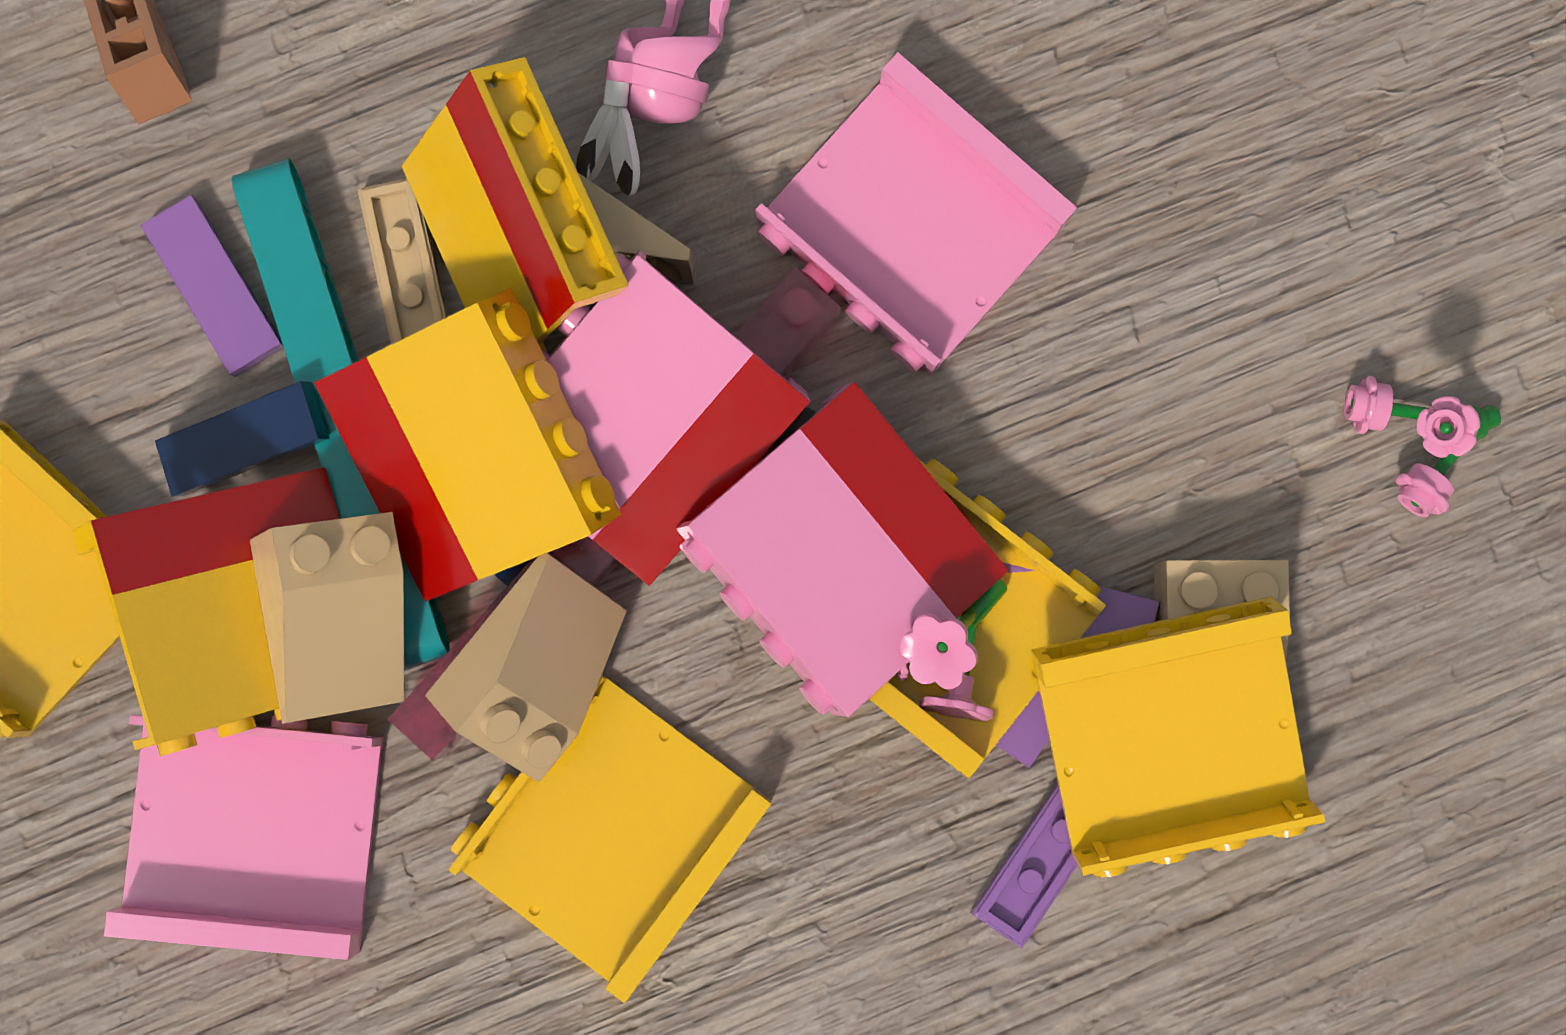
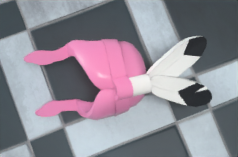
M666 0V11L661 26L633 27L622 30L616 41L614 60H608L603 101L605 105H602L597 112L577 156L576 170L579 174L590 181L595 179L610 152L615 180L621 191L625 195H634L637 192L640 180V161L630 115L652 123L675 124L690 121L700 113L702 105L706 104L710 85L699 81L697 75L698 67L717 49L723 40L724 21L731 0H711L708 35L673 36L677 30L681 9L685 0Z

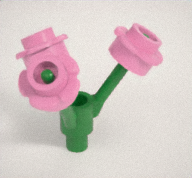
M1368 376L1360 382L1359 386L1351 385L1348 389L1344 403L1345 419L1353 422V426L1356 427V432L1359 434H1365L1368 429L1383 431L1388 424L1390 415L1416 419L1417 433L1424 438L1423 447L1432 455L1441 458L1433 468L1417 463L1412 466L1407 474H1399L1396 478L1400 491L1397 498L1407 510L1423 518H1427L1431 513L1440 515L1449 509L1447 501L1454 493V487L1445 477V474L1461 455L1468 453L1478 440L1485 438L1489 430L1500 425L1501 414L1499 410L1493 405H1487L1482 408L1474 405H1465L1461 403L1460 399L1453 396H1443L1435 399L1430 408L1394 403L1391 385L1377 383L1374 376Z

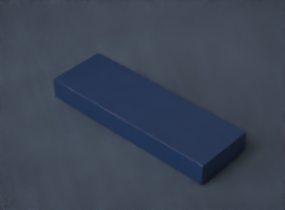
M300 381L157 439L155 443L171 497H178L194 493L328 440L329 436L312 382Z

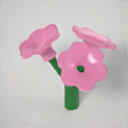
M1001 579L957 619L949 618L942 621L934 614H922L915 620L913 630L901 638L899 644L900 652L910 661L909 669L911 676L921 684L936 682L940 687L948 689L945 695L921 699L919 704L921 709L954 718H968L976 721H989V719H993L994 710L979 706L971 699L974 678L969 676V673L978 661V652L974 647L978 625L1007 591V586ZM907 665L896 673L900 682L908 679Z

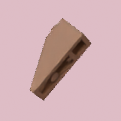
M84 0L105 76L138 125L160 115L170 113L174 109L193 101L181 62L154 0Z

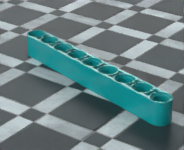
M285 158L233 175L231 180L236 200L294 382H312L329 436L328 440L315 444L321 467L326 468L340 519L380 514L314 382L359 361L297 169L290 158ZM400 554L403 568L405 671L450 656L451 649L436 598L424 601Z

